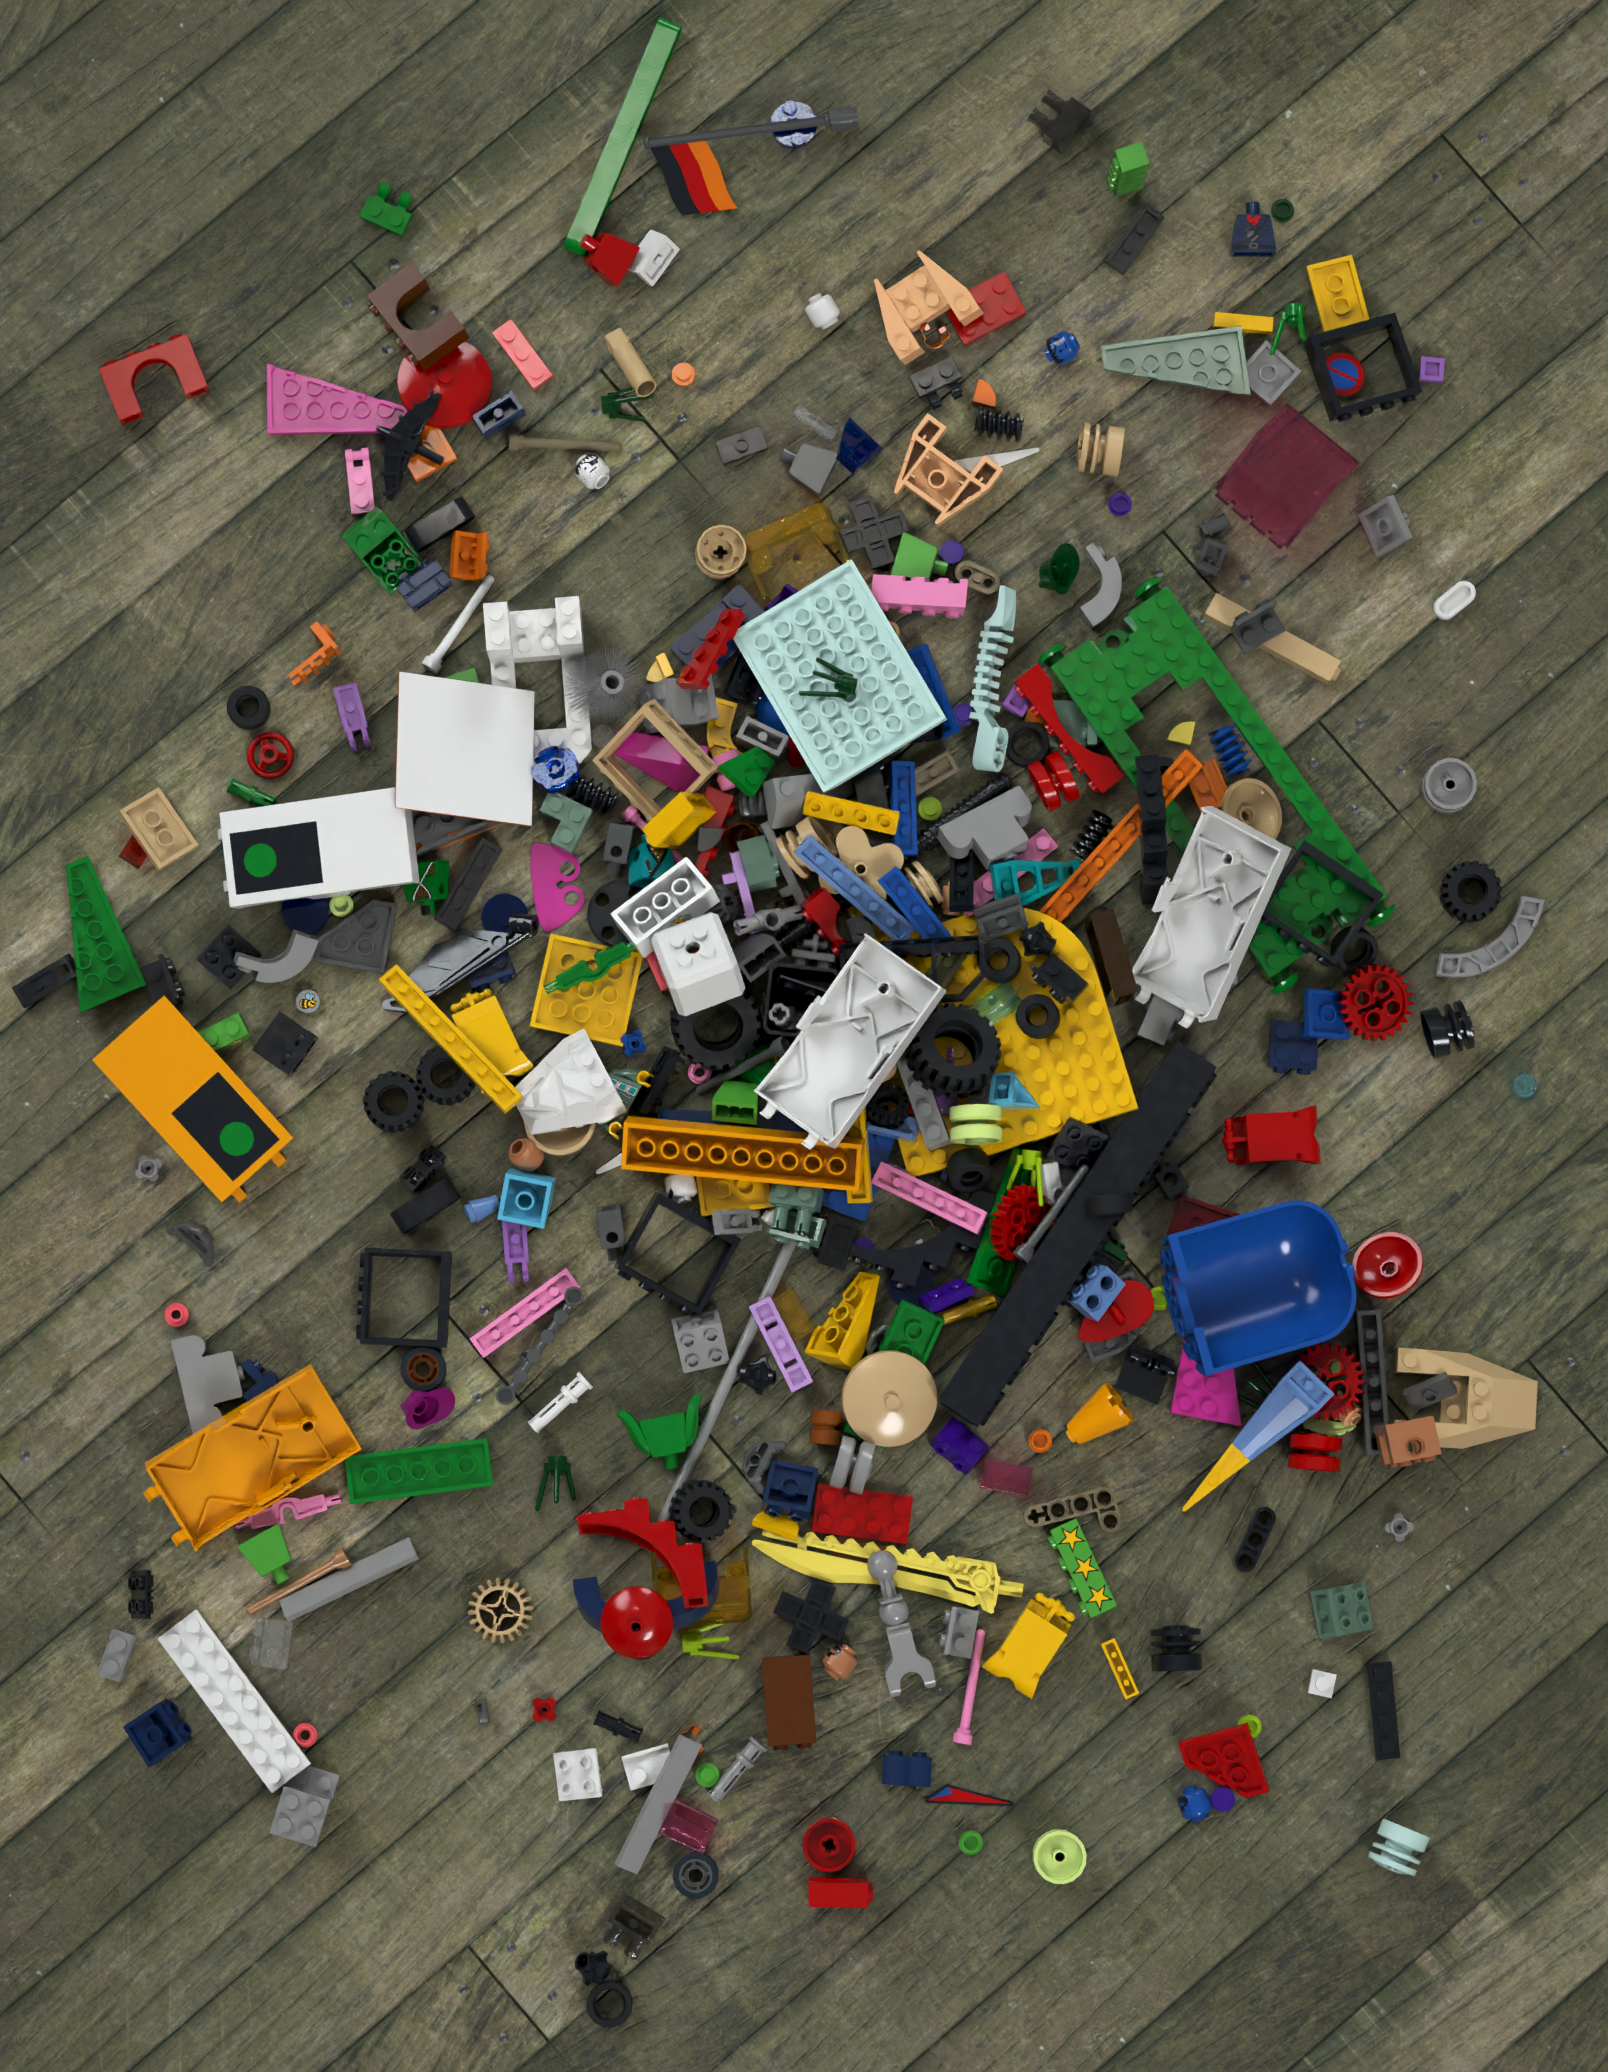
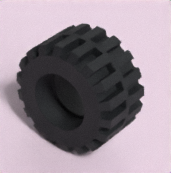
M1475 860L1473 862L1464 861L1454 866L1443 878L1439 892H1441L1440 902L1443 901L1444 910H1448L1452 918L1455 916L1458 918V921H1467V923L1483 920L1497 908L1501 900L1502 886L1500 887L1499 885L1501 880L1495 876L1496 871L1494 869L1490 870L1487 864H1479V861ZM1463 879H1474L1481 884L1484 897L1480 903L1469 905L1460 899L1457 888Z
M437 1045L435 1048L427 1050L426 1054L420 1058V1063L416 1068V1080L420 1090L430 1101L442 1106H452L455 1103L463 1102L466 1097L468 1098L476 1085L460 1067L461 1077L458 1084L454 1087L442 1089L434 1083L432 1074L434 1068L439 1063L450 1061L456 1064Z
M387 1071L385 1074L377 1075L378 1077L372 1079L369 1082L370 1085L364 1091L363 1102L367 1117L375 1126L383 1131H390V1133L403 1132L409 1127L412 1128L414 1123L421 1118L420 1115L424 1111L425 1102L417 1082L409 1075L398 1071ZM391 1088L401 1089L408 1098L407 1108L397 1116L387 1115L380 1107L382 1094Z
M691 1480V1483H684L682 1485L683 1488H678L675 1491L677 1495L675 1498L672 1497L670 1501L673 1503L672 1507H669V1512L672 1513L670 1519L675 1522L676 1530L685 1537L700 1542L716 1540V1536L721 1537L724 1534L723 1530L730 1527V1524H728L729 1519L733 1520V1514H731L733 1504L729 1501L731 1500L730 1496L725 1493L722 1487L707 1480ZM707 1497L713 1504V1514L706 1523L697 1525L690 1519V1506L696 1499Z

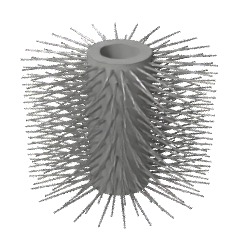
M599 650V654H597L600 655L599 657H595V653L594 656L591 653L590 659L586 657L587 661L583 658L584 662H588V664L584 663L582 665L580 663L582 666L580 667L576 663L583 670L584 674L581 676L573 672L577 675L575 677L579 679H570L575 681L576 684L570 686L579 687L569 688L575 689L576 694L569 699L584 695L574 700L577 701L587 696L576 704L578 705L583 702L578 708L583 707L585 713L587 710L592 712L594 708V713H597V715L598 712L596 710L599 711V721L601 713V719L603 715L604 722L607 711V722L608 717H610V722L611 718L614 722L613 715H615V719L616 716L619 719V716L622 718V712L626 714V710L629 712L626 709L628 708L626 701L632 707L631 704L633 703L629 697L635 698L630 693H639L638 689L640 688H631L638 687L632 685L642 683L636 682L637 678L635 677L637 675L627 677L630 675L627 674L623 676L633 668L627 670L630 666L624 665L621 662L623 661L622 659L620 662L619 660L617 662L612 657L614 662L611 661V651L609 659V653L607 657L605 650V660L603 661V650L602 656Z

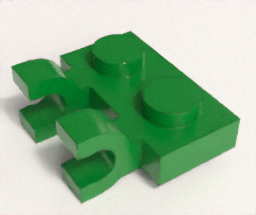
M381 182L376 197L368 196L359 217L403 237L412 218V214L408 213L407 210L413 197L411 194L403 191L397 207L388 204L386 200L392 188H390V185Z

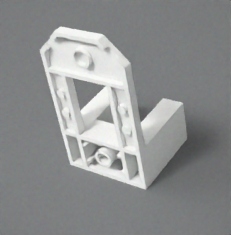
M579 596L555 598L556 608L511 612L507 602L483 603L486 650L491 665L492 685L516 689L514 663L560 659L562 662L567 728L534 730L533 779L571 776L581 762L592 752L590 718L588 717L590 715L587 711L585 715V711H582V708H578L583 702L576 705L587 696L577 701L574 700L584 695L569 699L576 695L575 689L569 688L579 687L570 686L576 685L575 681L570 680L572 677L576 678L575 676H577L573 672L581 675L578 673L580 668L576 663L582 667L580 663L582 665L584 663L581 660L584 662L583 658L585 659L582 611Z

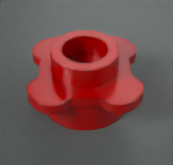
M550 1697L547 1700L535 1698L532 1701L534 1706L532 1717L536 1722L545 1719L554 1721L556 1719V1714L554 1713L556 1701L554 1698ZM543 1707L547 1709L546 1712L542 1711Z

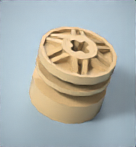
M1085 422L1084 428L1079 435L1076 453L1078 472H1084L1085 463L1090 462L1089 473L1093 474L1096 464H1101L1102 475L1118 477L1125 428L1109 426L1106 436L1101 435L1100 424H1096L1095 434H1090L1091 423Z
M717 525L703 532L696 545L694 556L696 565L703 574L720 580L729 578L737 573L745 559L747 549L745 540L739 531L731 526ZM718 548L721 549L722 553H726L722 559H718V555H714Z
M807 816L796 824L799 835L789 829L785 833L786 836L781 835L776 839L777 846L787 864L804 879L811 875L810 870L815 871L795 855L794 850L809 834L835 857L838 856V850L824 827L812 816Z
M916 860L911 863L915 874L908 867L903 868L904 874L932 910L934 907L929 898H932L938 905L944 900L933 876Z

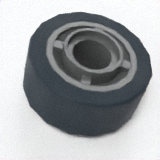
M690 1852L683 1855L677 1861L673 1870V1881L676 1889L682 1895L692 1899L708 1896L715 1889L718 1882V1868L715 1861L709 1855L702 1852ZM692 1869H699L702 1872L703 1877L700 1881L694 1882L689 1878V1872Z

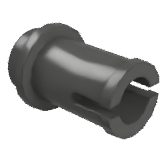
M1223 512L1207 522L1202 521V524L1199 525V530L1204 538H1207V536L1212 538L1214 533L1229 527L1230 521Z

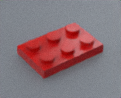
M1005 272L969 289L984 312L983 315L964 326L952 308L945 312L963 346L1026 314V310Z

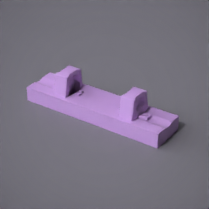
M731 852L729 854L733 872L721 875L723 884L737 882L736 885L739 889L744 916L750 918L755 914L740 852ZM755 931L749 932V933H750V936L753 935V934L756 933V932H755Z
M769 1296L749 1306L791 1393L812 1383L813 1380L771 1297Z

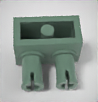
M772 1183L768 1201L775 1208L771 1229L786 1231L788 1211H798L794 1232L809 1234L811 1215L813 1213L820 1214L824 1190L817 1187Z

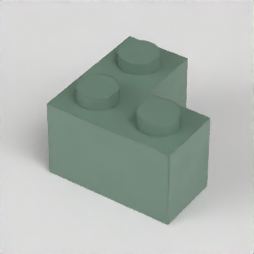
M550 789L540 808V813L559 823L550 841L551 846L573 856L594 814L593 810Z
M764 835L738 841L737 846L750 893L776 887L779 867L772 843L767 844Z

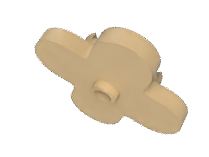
M856 826L843 828L836 837V847L840 856L839 860L886 900L887 893L877 880L894 866H897L899 870L902 868L904 863L902 850L892 843H884L872 847L866 832L862 828ZM859 864L865 866L866 870L864 873L857 871L856 868ZM819 876V883L822 888H826L831 894L839 893Z

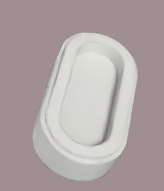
M1468 581L1456 583L1436 600L1433 606L1434 614L1441 620L1453 618L1474 600L1476 590L1473 584Z

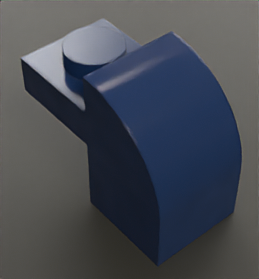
M247 1359L241 1364L256 1382L252 1388L242 1395L246 1401L251 1400L279 1383L274 1371L271 1370L266 1375L263 1374L265 1369L257 1360L252 1362L251 1359Z

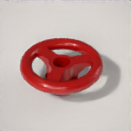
M265 732L256 736L247 749L249 767L256 775L266 779H274L284 775L290 769L294 760V751L291 743L286 737L276 732ZM267 739H275L281 742L287 753L279 752L275 745L268 743ZM261 743L262 747L259 755L262 761L257 766L254 760V751L256 746ZM268 751L274 752V756L272 758H266V753ZM276 760L286 761L277 771H264L268 764L274 763Z

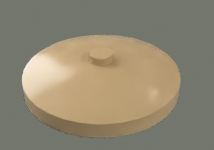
M880 1351L860 1360L849 1372L842 1389V1410L849 1426L865 1441L883 1447L900 1446L920 1436L931 1423L937 1407V1389L931 1373L919 1360L900 1351Z

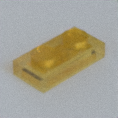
M792 1289L772 1299L794 1342L815 1331L814 1326Z

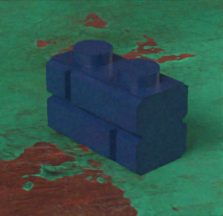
M512 391L504 395L503 399H498L472 416L475 425L485 440H488L526 416L525 410Z
M429 560L425 561L418 567L419 571L413 576L407 574L399 580L400 585L397 586V589L414 613L453 586L451 580L436 560L432 562Z

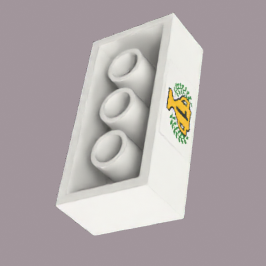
M685 857L610 914L617 927L640 955L645 958L654 951L651 943L654 933L699 917L720 902L709 882L692 862Z

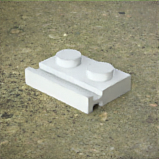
M668 1743L621 1756L630 1790L649 1786L656 1782L670 1754Z

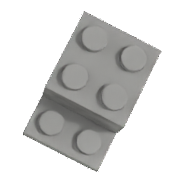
M711 673L707 679L710 682L707 689H682L676 684L679 678H666L638 689L641 707L655 699L683 729H690L719 718ZM647 718L644 719L643 724L646 735L660 733Z
M308 1766L287 1782L281 1793L270 1834L317 1847L323 1824L327 1821L340 1775Z

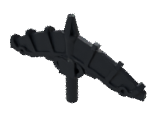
M432 391L427 399L419 404L417 402L413 403L414 408L404 416L400 415L398 423L392 429L377 426L376 428L387 439L385 452L382 451L381 454L385 455L384 472H381V476H384L386 492H383V496H386L389 501L393 502L401 488L403 472L410 458L419 454L438 465H441L444 461L443 456L422 446L421 436L427 421L433 417L438 409V404L442 398L440 393Z

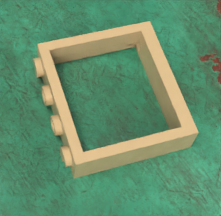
M655 699L645 703L592 760L601 769L600 772L610 778L614 787L628 797L630 804L645 815L647 822L662 809L611 756L645 718L655 726L700 774L685 792L696 793L717 771L716 768L718 766Z

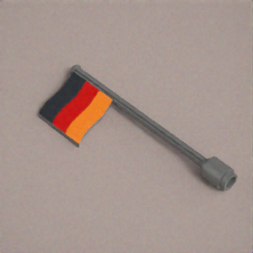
M857 107L828 108V113L819 117L647 138L646 136L643 144L646 150L651 149L659 163L671 198L681 215L737 209L727 191L719 164L707 144V140L818 126L830 127L831 132L850 130L855 126H859Z

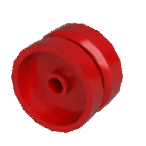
M1058 751L1045 757L1047 769L1039 761L1026 766L1032 784L1048 812L1061 807L1059 794L1068 803L1080 798L1073 775Z
M1305 1433V1435L1290 1434L1289 1447L1304 1450V1453L1290 1454L1288 1456L1287 1468L1340 1472L1341 1460L1338 1457L1326 1456V1452H1340L1342 1450L1343 1438L1328 1437L1327 1434Z
M824 1817L817 1819L808 1826L803 1835L802 1847L805 1858L813 1867L820 1871L834 1872L841 1870L850 1863L855 1854L856 1842L853 1832L845 1822L838 1818ZM828 1839L832 1840L834 1844L830 1849L824 1846V1842Z

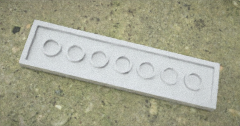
M197 1609L158 1638L159 1642L271 1793L276 1792L312 1764Z

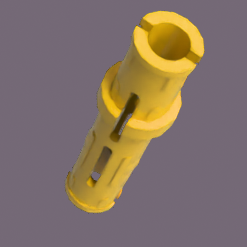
M992 1293L976 1300L968 1299L967 1303L937 1313V1315L946 1319L943 1324L946 1325L973 1316V1318L978 1317L977 1314L998 1307Z

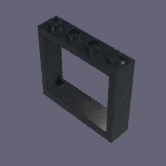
M1395 312L1311 335L1303 342L1330 422L1335 420L1345 422L1352 419V416L1360 414V417L1372 414L1374 409L1381 408L1382 411L1393 408L1395 403L1399 402L1405 405L1415 401V397L1422 392ZM1387 329L1407 389L1341 407L1321 347Z
M1304 840L1280 874L1267 906L1302 855L1370 900L1332 956L1265 910L1260 923L1267 927L1271 925L1276 928V933L1283 939L1288 940L1290 938L1297 943L1296 947L1302 952L1308 954L1310 951L1316 955V961L1323 966L1328 967L1330 965L1334 967L1384 894Z
M655 1192L614 1268L619 1270L617 1275L628 1281L634 1278L639 1281L638 1286L648 1292H651L652 1289L659 1292V1298L669 1304L672 1301L681 1305L679 1309L689 1315H692L693 1312L700 1314L741 1238L734 1234L715 1235L711 1221L663 1194ZM658 1205L726 1242L693 1303L625 1265Z
M365 1248L364 1253H360V1267H364L363 1277H359L358 1291H362V1301L357 1303V1315H361V1325L356 1326V1339H360V1344L448 1348L452 1252ZM373 1256L441 1259L437 1340L369 1337Z

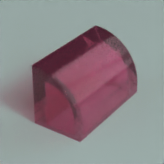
M985 1459L980 1488L1027 1497L1033 1468Z
M675 1799L659 1833L699 1853H703L719 1819Z

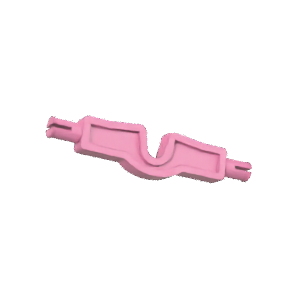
M321 1494L302 1500L294 1497L284 1498L275 1502L270 1508L242 1519L236 1524L242 1522L244 1524L235 1527L236 1530L249 1526L252 1529L283 1524L285 1523L284 1509L286 1507H290L295 1519L300 1520L315 1513L327 1511L328 1506L342 1504L341 1499L332 1501L341 1497L340 1494L328 1497Z

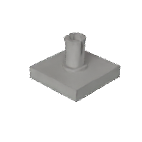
M1394 495L1387 496L1358 514L1376 557L1385 555L1413 538L1408 528L1410 520L1404 519L1408 516L1406 513L1401 512Z

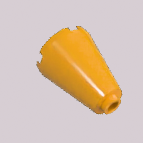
M1109 1383L1103 1384L1067 1423L1068 1430L1065 1432L1071 1442L1077 1441V1443L1082 1444L1127 1426L1134 1421L1129 1408H1125L1122 1403L1123 1399Z

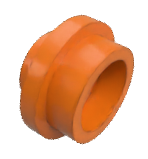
M679 363L672 370V379L679 386H688L695 379V370L688 363Z
M1044 1429L1034 1430L1028 1438L1029 1447L1037 1453L1046 1452L1052 1445L1050 1433Z

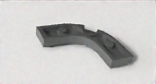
M1133 1271L1118 1276L1122 1281H1137ZM1142 1325L1109 1340L1083 1342L1091 1364L1126 1349L1136 1339Z

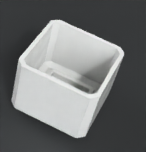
M709 912L653 934L651 943L678 1014L688 1016L743 994L745 985L718 914Z

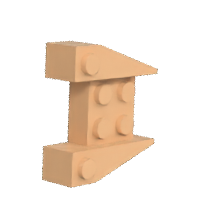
M920 250L917 251V254L924 263V266L886 290L877 278L874 280L888 341L900 361L905 365L925 353L913 334L924 323H929L950 308H952L964 326L984 314L972 293Z
M927 413L913 432L894 489V497L897 498L906 487L941 513L934 522V526L938 528L990 492L1003 474V468L984 455L971 474L934 448L946 433L947 427Z

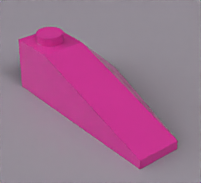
M632 732L613 753L634 767L644 771L652 778L667 785L675 792H685L700 776L692 765L663 737ZM699 745L703 749V751L708 755L709 747Z

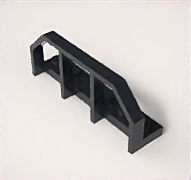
M983 935L878 941L902 959L907 958V955H917V957L921 958L931 956L933 981L937 984L936 953H941L942 956L955 955V952H965L968 955L980 954V973L960 994H946L939 1003L963 1002L986 977ZM861 942L839 944L841 970L845 966V961L850 959Z

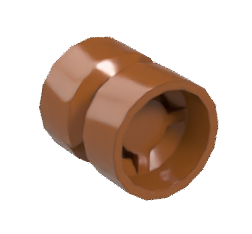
M812 1409L811 1423L814 1425V1428L810 1430L809 1443L840 1446L841 1432L838 1430V1427L842 1426L843 1412Z

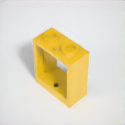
M680 792L642 830L646 834L645 838L651 846L678 849L716 811L704 794Z

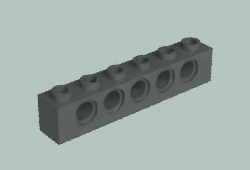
M1381 1310L1355 1311L1353 1313L1357 1362L1362 1363L1358 1371L1366 1372L1365 1375L1360 1377V1380L1367 1382L1365 1385H1360V1389L1365 1391V1394H1359L1362 1401L1360 1407L1362 1408L1364 1456L1380 1455L1374 1427L1389 1424Z

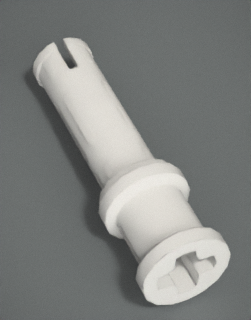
M580 1372L576 1374L577 1377L567 1386L563 1385L561 1387V1393L528 1421V1424L537 1433L570 1403L576 1404L578 1398L586 1390L593 1388Z

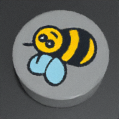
M303 990L296 998V1005L301 1012L312 1014L319 1009L320 998L312 990Z

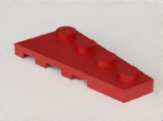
M726 609L720 614L719 621L707 633L706 640L702 646L693 653V659L689 665L680 672V678L676 684L682 689L708 688L710 682L707 679L710 673L712 675L716 673L719 667L716 664L718 658L724 656L728 650L726 642L734 638L745 617V614L740 609Z

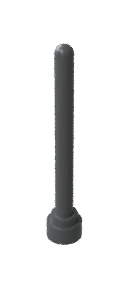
M784 1036L775 1039L769 1049L698 1085L696 1092L703 1094L719 1086L724 1081H728L774 1056L782 1058L791 1046L790 1042Z
M1082 1165L1027 1242H1023L1021 1246L1018 1245L1013 1251V1254L1026 1264L1031 1261L1034 1252L1033 1248L1089 1172L1087 1165Z

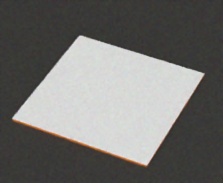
M399 672L395 808L532 826L534 691Z

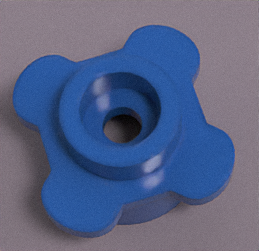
M635 1030L632 1034H623L620 1041L623 1043L622 1048L627 1057H632L637 1052L643 1053L646 1050V1045L642 1041L641 1031Z

